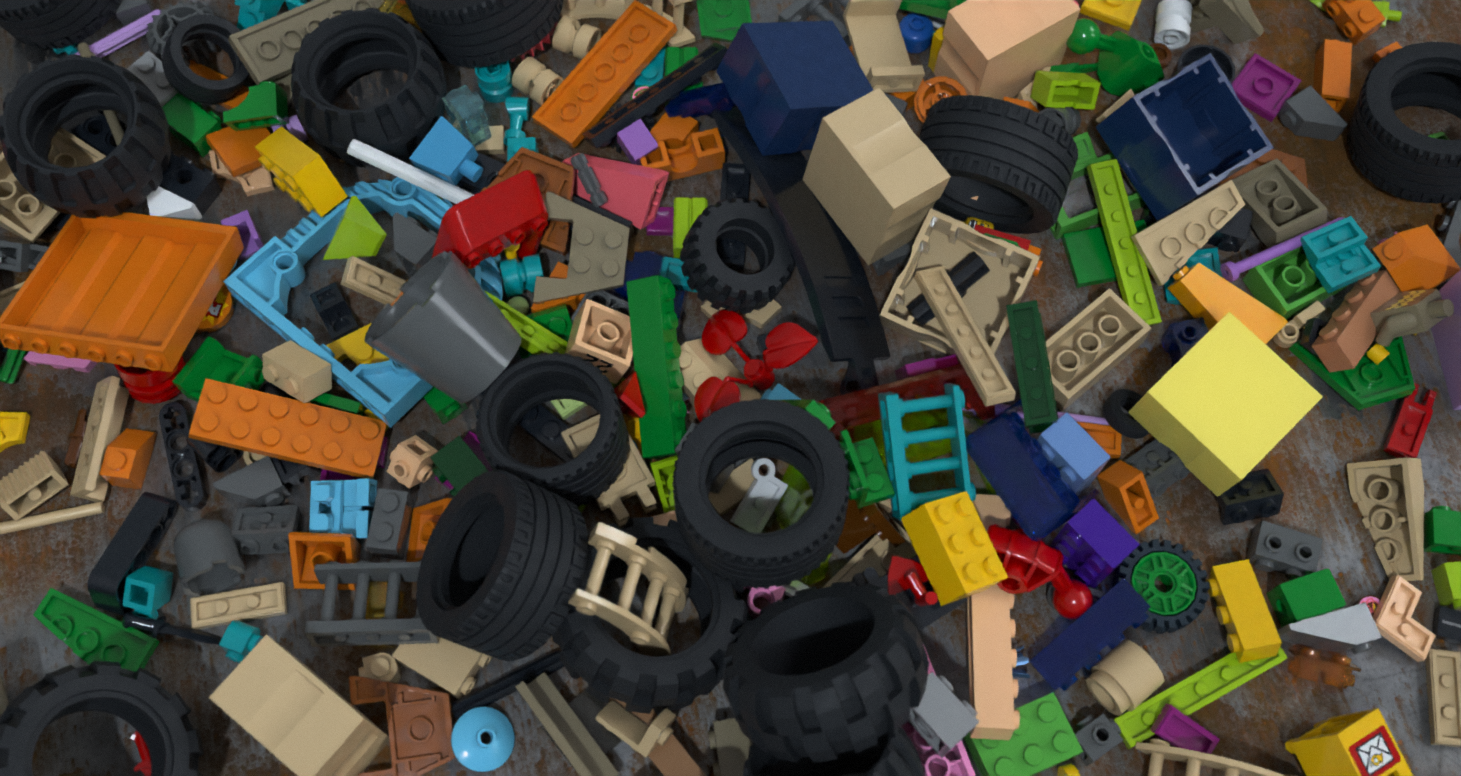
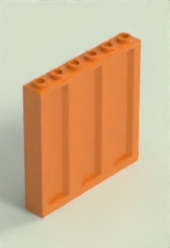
M122 212L121 215L113 217L97 216L96 219L80 218L72 214L1 315V343L4 348L11 350H24L39 354L64 356L66 358L119 364L125 367L146 368L152 371L173 372L224 284L223 281L228 277L244 249L238 228Z

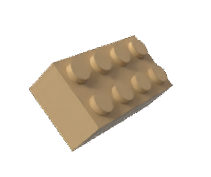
M1110 288L1046 341L1056 407L1061 412L1144 343L1152 329Z

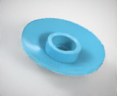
M477 707L465 712L455 723L451 734V747L456 759L464 767L476 772L491 771L504 764L512 753L515 741L514 730L508 718L500 711L490 707ZM483 732H487L491 737L488 744L482 743L480 739Z

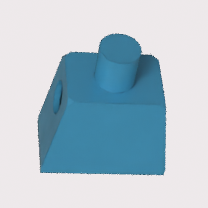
M442 116L409 157L414 167L453 185H457L463 176L472 182H476L483 173V168L474 162L478 157L475 147Z

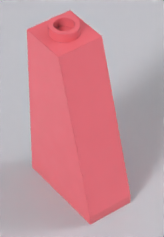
M584 154L589 162L587 163L588 167L591 166L601 186L600 190L604 191L607 197V202L599 206L600 208L632 222L633 226L639 229H643L655 221L669 172ZM573 156L564 159L562 163L573 166L570 161ZM575 169L573 193L592 203L590 200L591 195L590 193L587 194L577 175L579 172Z

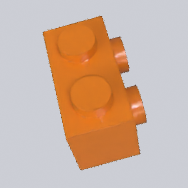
M1325 0L1322 4L1328 15L1354 46L1375 33L1386 20L1371 0Z

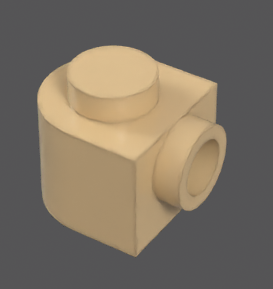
M377 653L362 658L364 666L359 668V676L394 683L399 682L402 669L400 664L390 654Z

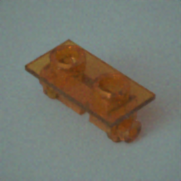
M1301 646L1300 651L1289 649V652L1296 659L1295 661H1290L1288 672L1293 674L1295 678L1318 682L1319 673L1323 671L1322 683L1346 689L1348 686L1353 687L1355 684V675L1351 674L1352 670L1361 672V668L1351 662L1352 658L1332 653V657L1329 658L1320 656L1319 650Z

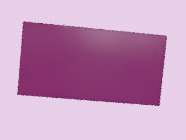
M1167 703L1150 729L1151 732L1170 743L1173 747L1208 754L1213 752L1220 740Z

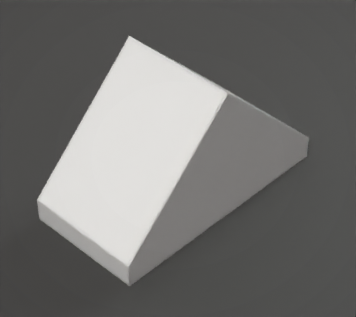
M158 187L156 191L152 190L146 197L151 216L196 222L200 221L203 217L194 203L161 187Z

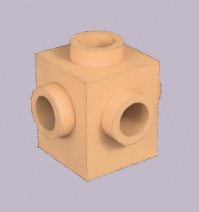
M414 435L399 443L392 451L387 473L409 489L420 482L425 483L433 474L432 466L434 463L430 457L438 452V450L417 435Z

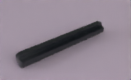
M561 649L452 702L451 711L454 717L459 719L465 712L473 708L486 707L517 691L516 686L522 681L528 685L544 672L546 675H549L563 668L564 665L559 659Z

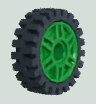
M1159 539L1151 540L1148 543H1141L1116 568L1112 585L1115 586L1113 597L1118 599L1116 602L1118 609L1122 608L1124 610L1122 615L1126 619L1131 618L1134 626L1144 627L1143 630L1147 632L1156 631V634L1172 633L1189 625L1205 608L1204 604L1208 601L1209 594H1207V591L1210 589L1209 582L1205 581L1208 575L1206 570H1201L1202 562L1199 558L1196 560L1192 558L1194 553L1188 549L1185 552L1182 550L1183 545L1179 543L1172 545L1170 540H1163L1162 542H1159ZM1154 582H1162L1166 587V592L1163 593L1157 590Z

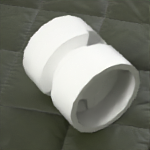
M1162 0L1158 4L1154 32L1155 43L1164 44L1169 49H1179L1189 43L1190 23L1192 20V5L1189 1Z

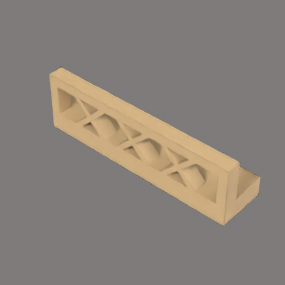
M111 375L96 384L71 488V496L94 502H103L105 500L108 482L99 473L107 446L120 435L129 396L127 389L119 386V377Z

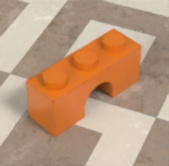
M718 128L691 134L690 142L678 149H667L664 141L657 142L658 148L640 159L641 166L669 172L667 182L722 169V165L725 163V149Z

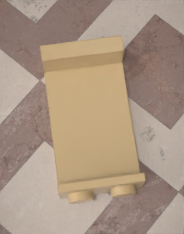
M849 0L843 18L855 59L872 88L875 90L880 87L884 93L917 91L925 72L923 65L911 66L896 17L902 0Z

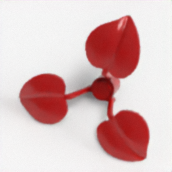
M727 310L714 313L704 327L702 345L712 355L725 354L732 346L746 362L744 376L747 379L730 376L725 377L723 381L715 376L706 379L697 389L694 399L698 420L701 422L702 419L709 417L712 412L719 410L721 407H727L734 402H740V389L735 383L747 385L749 388H752L754 385L759 390L768 389L775 380L773 369H784L796 363L819 342L818 339L798 324L791 322L782 323L774 327L766 337L765 344L768 349L762 352L764 362L760 359H750L736 344L747 334V325L743 317L734 311Z

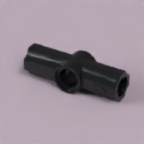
M973 252L951 271L947 270L946 272L959 295L963 298L967 290L989 273L990 270L981 257ZM923 294L906 307L922 327L935 318Z

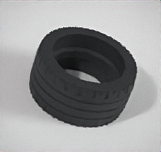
M199 14L184 19L172 30L163 49L162 67L166 79H168V82L175 91H178L180 95L188 98V100L209 105L225 102L240 91L250 74L228 41L230 35L240 31L236 25L216 15ZM198 39L208 40L219 45L228 54L233 63L232 76L220 81L208 80L196 75L186 65L181 56L182 44Z

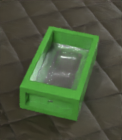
M1113 153L1075 166L1057 222L1050 228L1056 240L1062 238L1065 233L1081 231L1102 223L1087 167L1090 164L1116 159ZM1119 164L1131 211L1144 207L1146 203Z

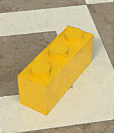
M1249 559L1212 566L1209 578L1206 579L1210 587L1208 594L1216 600L1217 618L1221 625L1225 624L1228 632L1227 644L1231 653H1236L1239 663L1276 656L1282 642Z

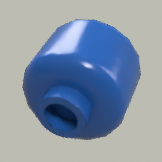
M911 13L903 17L899 27L907 52L916 54L925 51L932 40L934 29L932 21L927 16L919 13Z

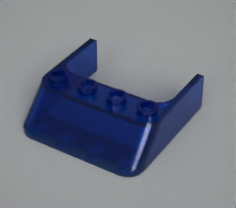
M1020 399L966 436V450L1030 539L1037 542L1075 516L1099 494V491L1094 488L1078 498L1073 490L1067 488L1061 479L1059 469L1054 464L1049 463L1043 454L1041 444L1031 437L1024 428V421L1017 413L1018 408L1022 406Z

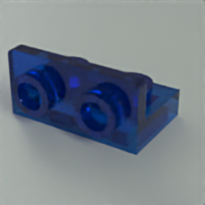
M724 82L681 91L680 95L673 99L664 109L669 118L681 116V118L690 116L693 118L712 114L711 112L714 109L731 110L734 104Z

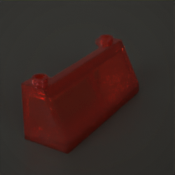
M962 364L816 402L823 404L830 411V417L836 423L829 431L833 432L835 439L838 441L840 431L847 429L851 441H855L854 426L881 419L878 393L893 392L898 394V398H901L902 401L945 395L944 384L952 383L959 385V388L963 391L965 396L964 408L966 410L974 409L977 417L981 420L996 417L995 405L985 407Z

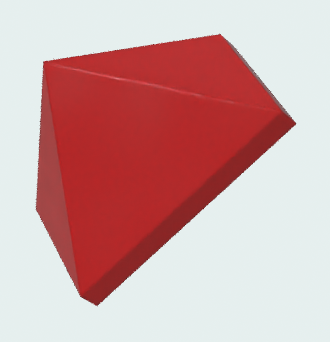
M635 371L614 388L621 411L625 416L642 418L646 413Z

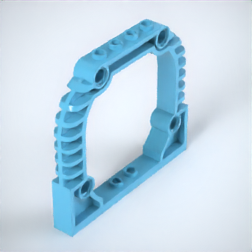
M399 177L393 179L392 182L378 179V183L359 181L354 186L342 187L348 197L322 218L314 211H311L306 218L303 217L296 227L290 228L286 232L287 235L281 240L274 236L223 281L235 299L287 342L290 340L330 363L332 379L390 428L433 386L407 369L402 368V366L391 359L380 363L359 364L350 372L334 358L335 354L329 347L323 343L319 346L314 342V336L306 328L298 329L284 315L287 313L290 288L296 287L303 282L306 275L303 266L331 241L351 196H357L370 214L386 211L393 217L398 212L405 218L410 216L415 220L418 219L438 234L444 214L453 205L444 198L441 200L435 194ZM499 254L496 257L490 256L475 268L468 269V271L483 290H486L502 301L503 283L499 271L500 261L502 260Z

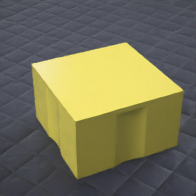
M1229 311L1128 413L1160 443L1175 452L1185 467L1218 497L1241 481L1323 396Z

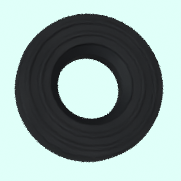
M1128 389L1114 391L1107 398L1103 406V413L1109 425L1118 433L1129 438L1139 439L1149 434L1137 420L1128 417L1121 409V407H1125L1131 410L1143 396Z

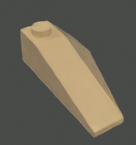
M1398 458L1348 463L1350 495L1361 511L1364 518L1362 521L1365 528L1369 529L1375 542V550L1388 579L1390 580L1391 576L1399 575L1406 581L1423 580L1424 483L1421 459Z

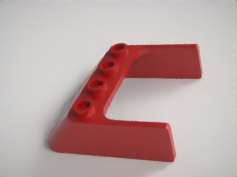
M531 170L522 171L452 206L441 220L432 258L443 251L448 253L451 250L468 270L475 268L481 261L490 256L496 257L503 249L511 245L520 244L516 253L521 260L524 256L536 254L544 229L548 225V212L535 174Z

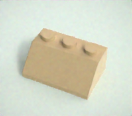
M702 338L685 342L680 346L681 356L679 364L684 378L682 393H685L690 398L689 402L693 407L697 389L706 379L713 376L718 377L722 381L727 376L746 379L724 354L712 355L707 352L702 345ZM735 383L740 389V402L743 400L760 399L762 397L754 387L749 388L747 385Z

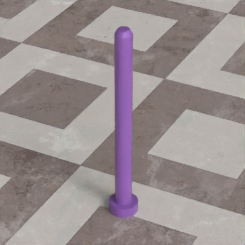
M1338 217L1239 262L1233 263L1228 261L1223 263L1220 267L1221 274L1225 280L1233 282L1239 278L1240 273L1301 247V237L1344 218Z

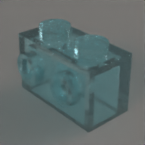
M465 84L458 89L451 90L442 98L450 124L471 142L474 147L492 137L487 122L489 119L483 108L485 106L484 102L476 91L472 93Z

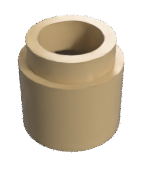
M1123 639L1091 669L1092 674L1086 679L1089 690L1098 702L1109 712L1120 716L1126 710L1133 711L1164 683V676L1151 656L1139 645L1127 639Z

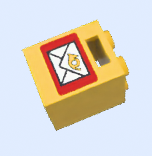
M1379 708L1334 716L1327 720L1319 721L1314 724L1313 729L1299 738L1290 739L1285 743L1287 751L1296 754L1306 776H1413Z

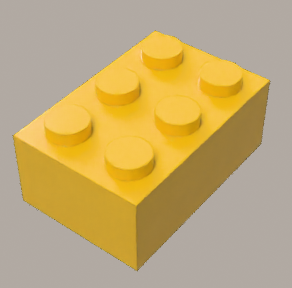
M282 126L255 146L261 155L258 161L268 172L272 171L275 175L273 181L282 192L286 191L295 202L298 201L308 213L314 211L322 218L348 197L321 156Z
M967 491L925 503L900 518L934 592L938 596L941 607L982 592L1008 578Z

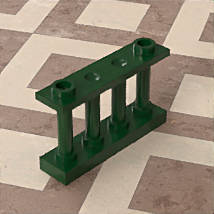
M1034 300L1006 305L1025 426L1029 427L1030 434L1043 433L1053 423H1058L1041 313H1039L1038 302Z

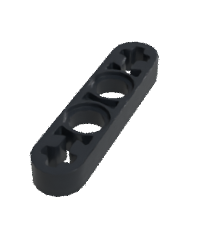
M171 402L161 408L159 421L175 497L178 504L186 511L197 512L207 503V491L199 455L188 444L181 450L173 449V443L177 438L189 435L192 422L190 414L184 406L177 402ZM174 412L179 414L176 417L179 429H176L175 424L170 420ZM186 463L193 464V471L189 476H179V469L182 465ZM185 485H191L192 491L197 494L192 503L186 500L190 497L189 488Z

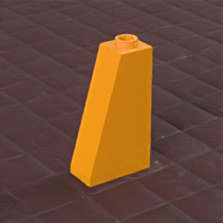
M1197 263L1190 268L1186 265L1183 266L1172 276L1175 281L1167 287L1207 332L1230 311L1262 342L1267 344L1288 323L1283 316L1201 263Z

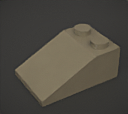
M1278 158L1232 179L1245 203L1242 208L1253 211L1250 224L1259 239L1268 248L1327 222V208Z

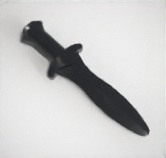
M127 612L122 618L124 628L133 627L150 631L153 638H157L160 634H171L193 641L219 645L222 637L208 632L171 625L166 622V616L158 617L155 620L135 615L133 612Z

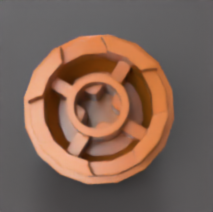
M947 76L933 77L925 81L918 88L914 98L915 112L919 120L924 124L932 105L943 98L967 95L964 87L955 79Z

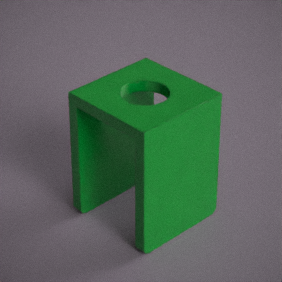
M1327 568L1279 584L1266 594L1281 627L1333 612V610L1346 605L1331 571Z

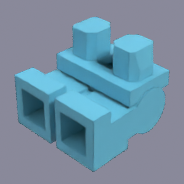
M370 478L311 481L309 533L352 534L356 539H367L373 511L365 510V508H374L378 481Z

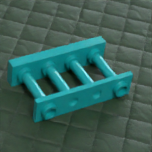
M947 383L944 384L945 395L902 401L901 398H898V394L893 392L878 393L887 474L895 492L894 497L890 498L892 516L900 521V518L915 510L916 506L967 491L972 502L976 499L975 486L973 482H970L962 408L965 407V396L959 385ZM947 407L949 426L906 432L905 429L902 430L901 417H904L905 413ZM950 438L952 457L914 463L906 460L905 448H908L909 444ZM954 469L955 488L916 494L909 490L908 479H911L912 475Z

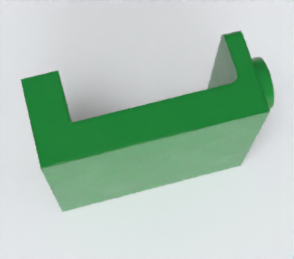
M208 336L172 382L188 399L199 402L206 378L253 390H258L266 379H264L262 373L263 361L258 356L251 355L249 358L225 350L216 339Z

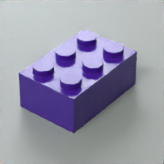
M1093 498L1065 524L1049 546L1062 552L1064 556L1062 565H1066L1073 572L1075 580H1079L1088 587L1095 589L1140 544Z

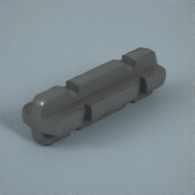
M579 153L573 156L570 161L574 169L578 170L579 173L577 175L587 194L590 193L592 204L595 207L605 204L607 197L604 191L600 190L601 186L591 166L588 167L587 163L589 162L585 155Z

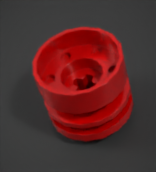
M182 356L173 372L152 371L146 368L125 367L114 364L131 397L141 403L149 404L166 402L179 394L180 390L172 381L186 365Z

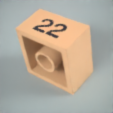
M586 299L574 318L565 353L591 362L593 366L598 367L602 371L603 375H606L609 382L617 384L630 367L633 355L630 317L590 299Z

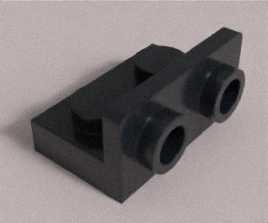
M1267 468L1249 472L1241 481L1217 497L1214 493L1213 495L1222 508L1220 521L1223 525L1279 514L1284 493Z

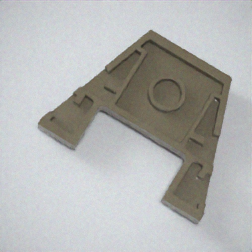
M546 192L545 206L548 212V220L573 223L567 278L558 279L536 276L533 303L542 304L546 301L566 299L570 296L623 287L630 228L552 192Z

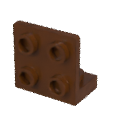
M848 499L843 531L839 537L838 544L835 545L842 553H847L874 533H877L882 541L888 539L895 548L905 542L893 518L879 502L858 509L855 499Z

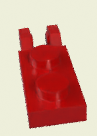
M1414 383L1415 389L1413 393L1402 398L1383 448L1384 452L1397 458H1417L1434 411L1432 406L1437 392L1429 389L1424 394L1421 404L1414 402L1419 387L1417 383Z

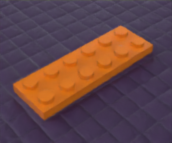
M634 0L533 114L532 119L534 122L575 149L584 138L582 133L594 126L678 31L676 24Z
M206 378L190 427L189 438L355 477L373 479L387 424L382 420L307 402L303 403L299 400Z

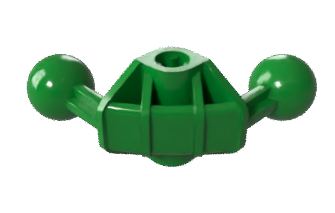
M1086 18L1077 19L1066 45L1076 54H1087L1095 48L1100 49L1097 74L1107 92L1122 97L1132 89L1134 94H1138L1164 79L1165 76L1154 49L1149 44L1121 31H1115L1110 36L1101 34L1098 25L1094 21Z

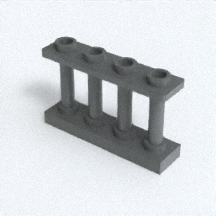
M390 560L384 563L358 561L346 564L330 561L325 564H316L314 572L319 583L325 584L321 618L317 621H306L305 634L311 646L439 643V637L433 635L424 626L417 607L416 616L413 618H397L400 582H417L421 560L418 562ZM356 583L352 618L349 620H334L338 584ZM369 583H388L384 617L381 619H365Z

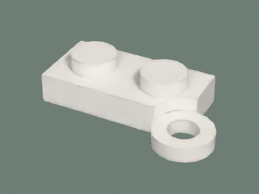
M758 458L752 463L751 474L755 479L730 520L747 532L761 533L788 487L786 483L774 477L775 465L767 458ZM762 464L768 467V472L765 475H760L758 472Z

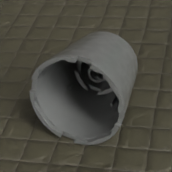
M451 250L448 253L446 251L439 253L416 271L399 288L403 294L392 306L389 303L385 304L365 335V342L372 348L461 404L478 396L507 369L508 364L515 356L521 344L520 334Z

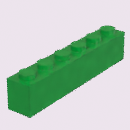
M656 275L626 282L634 371L637 374L646 413L642 418H639L642 458L663 459L676 456L675 449L687 432L685 426L687 408L682 395L684 378L679 364L681 348L677 341L676 333L678 318L674 312L673 301L675 298V288L671 279Z

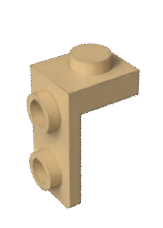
M611 701L597 714L595 719L608 731L614 733L630 745L632 749L647 757L659 744L664 746L671 737L674 730L670 726L677 715L665 708L648 727L631 713L625 711L619 704Z

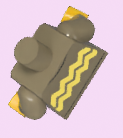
M1437 289L1403 291L1395 295L1370 313L1378 335L1375 339L1377 343L1367 352L1368 358L1378 365L1390 354L1383 346H1390L1395 337L1411 334L1416 336L1418 333L1428 331L1445 317L1452 316L1454 312L1452 301L1450 299L1442 300L1440 291Z

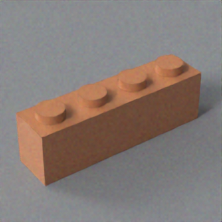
M1386 269L1356 282L1351 291L1345 295L1344 301L1339 308L1332 313V318L1320 330L1319 336L1312 344L1313 349L1329 373L1354 369L1378 335L1370 313L1401 292Z

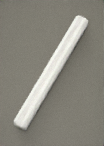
M353 139L347 149L349 155L455 204L474 196V194L359 140Z

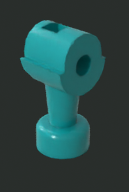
M506 97L505 105L510 119V129L504 132L503 142L505 145H507L508 138L526 137V134L521 129L523 121H529V97Z

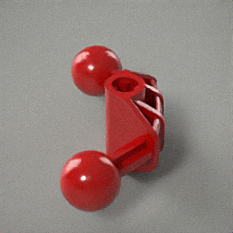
M997 524L989 525L987 530L988 536L1008 576L1007 579L997 583L1001 590L1011 594L1026 593L1051 581L1055 588L1052 595V603L1058 614L1067 619H1079L1090 611L1093 604L1091 590L1085 583L1070 579L1062 566L1064 556L1060 550L1044 544L1033 532L1027 529L1010 530Z

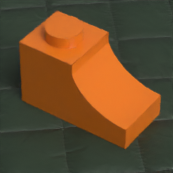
M671 105L651 129L650 133L656 142L664 141L667 149H678L690 142L691 134L699 132L697 120Z

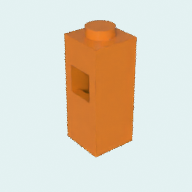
M1325 39L1315 54L1313 88L1335 112H1340L1350 97L1352 43Z

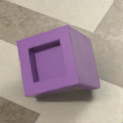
M641 119L617 133V142L632 164L640 165L641 158L658 148L657 142Z
M248 210L221 220L222 225L238 228L244 246L239 256L240 260L253 256L264 246L256 223Z

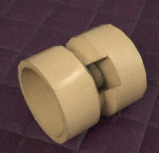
M563 16L556 25L552 46L554 49L566 54L572 51L574 57L583 59L601 39V30L586 23L581 26L580 21Z
M533 57L524 59L518 65L512 77V86L524 94L530 95V98L540 105L563 82L561 76L550 69H546L545 65Z

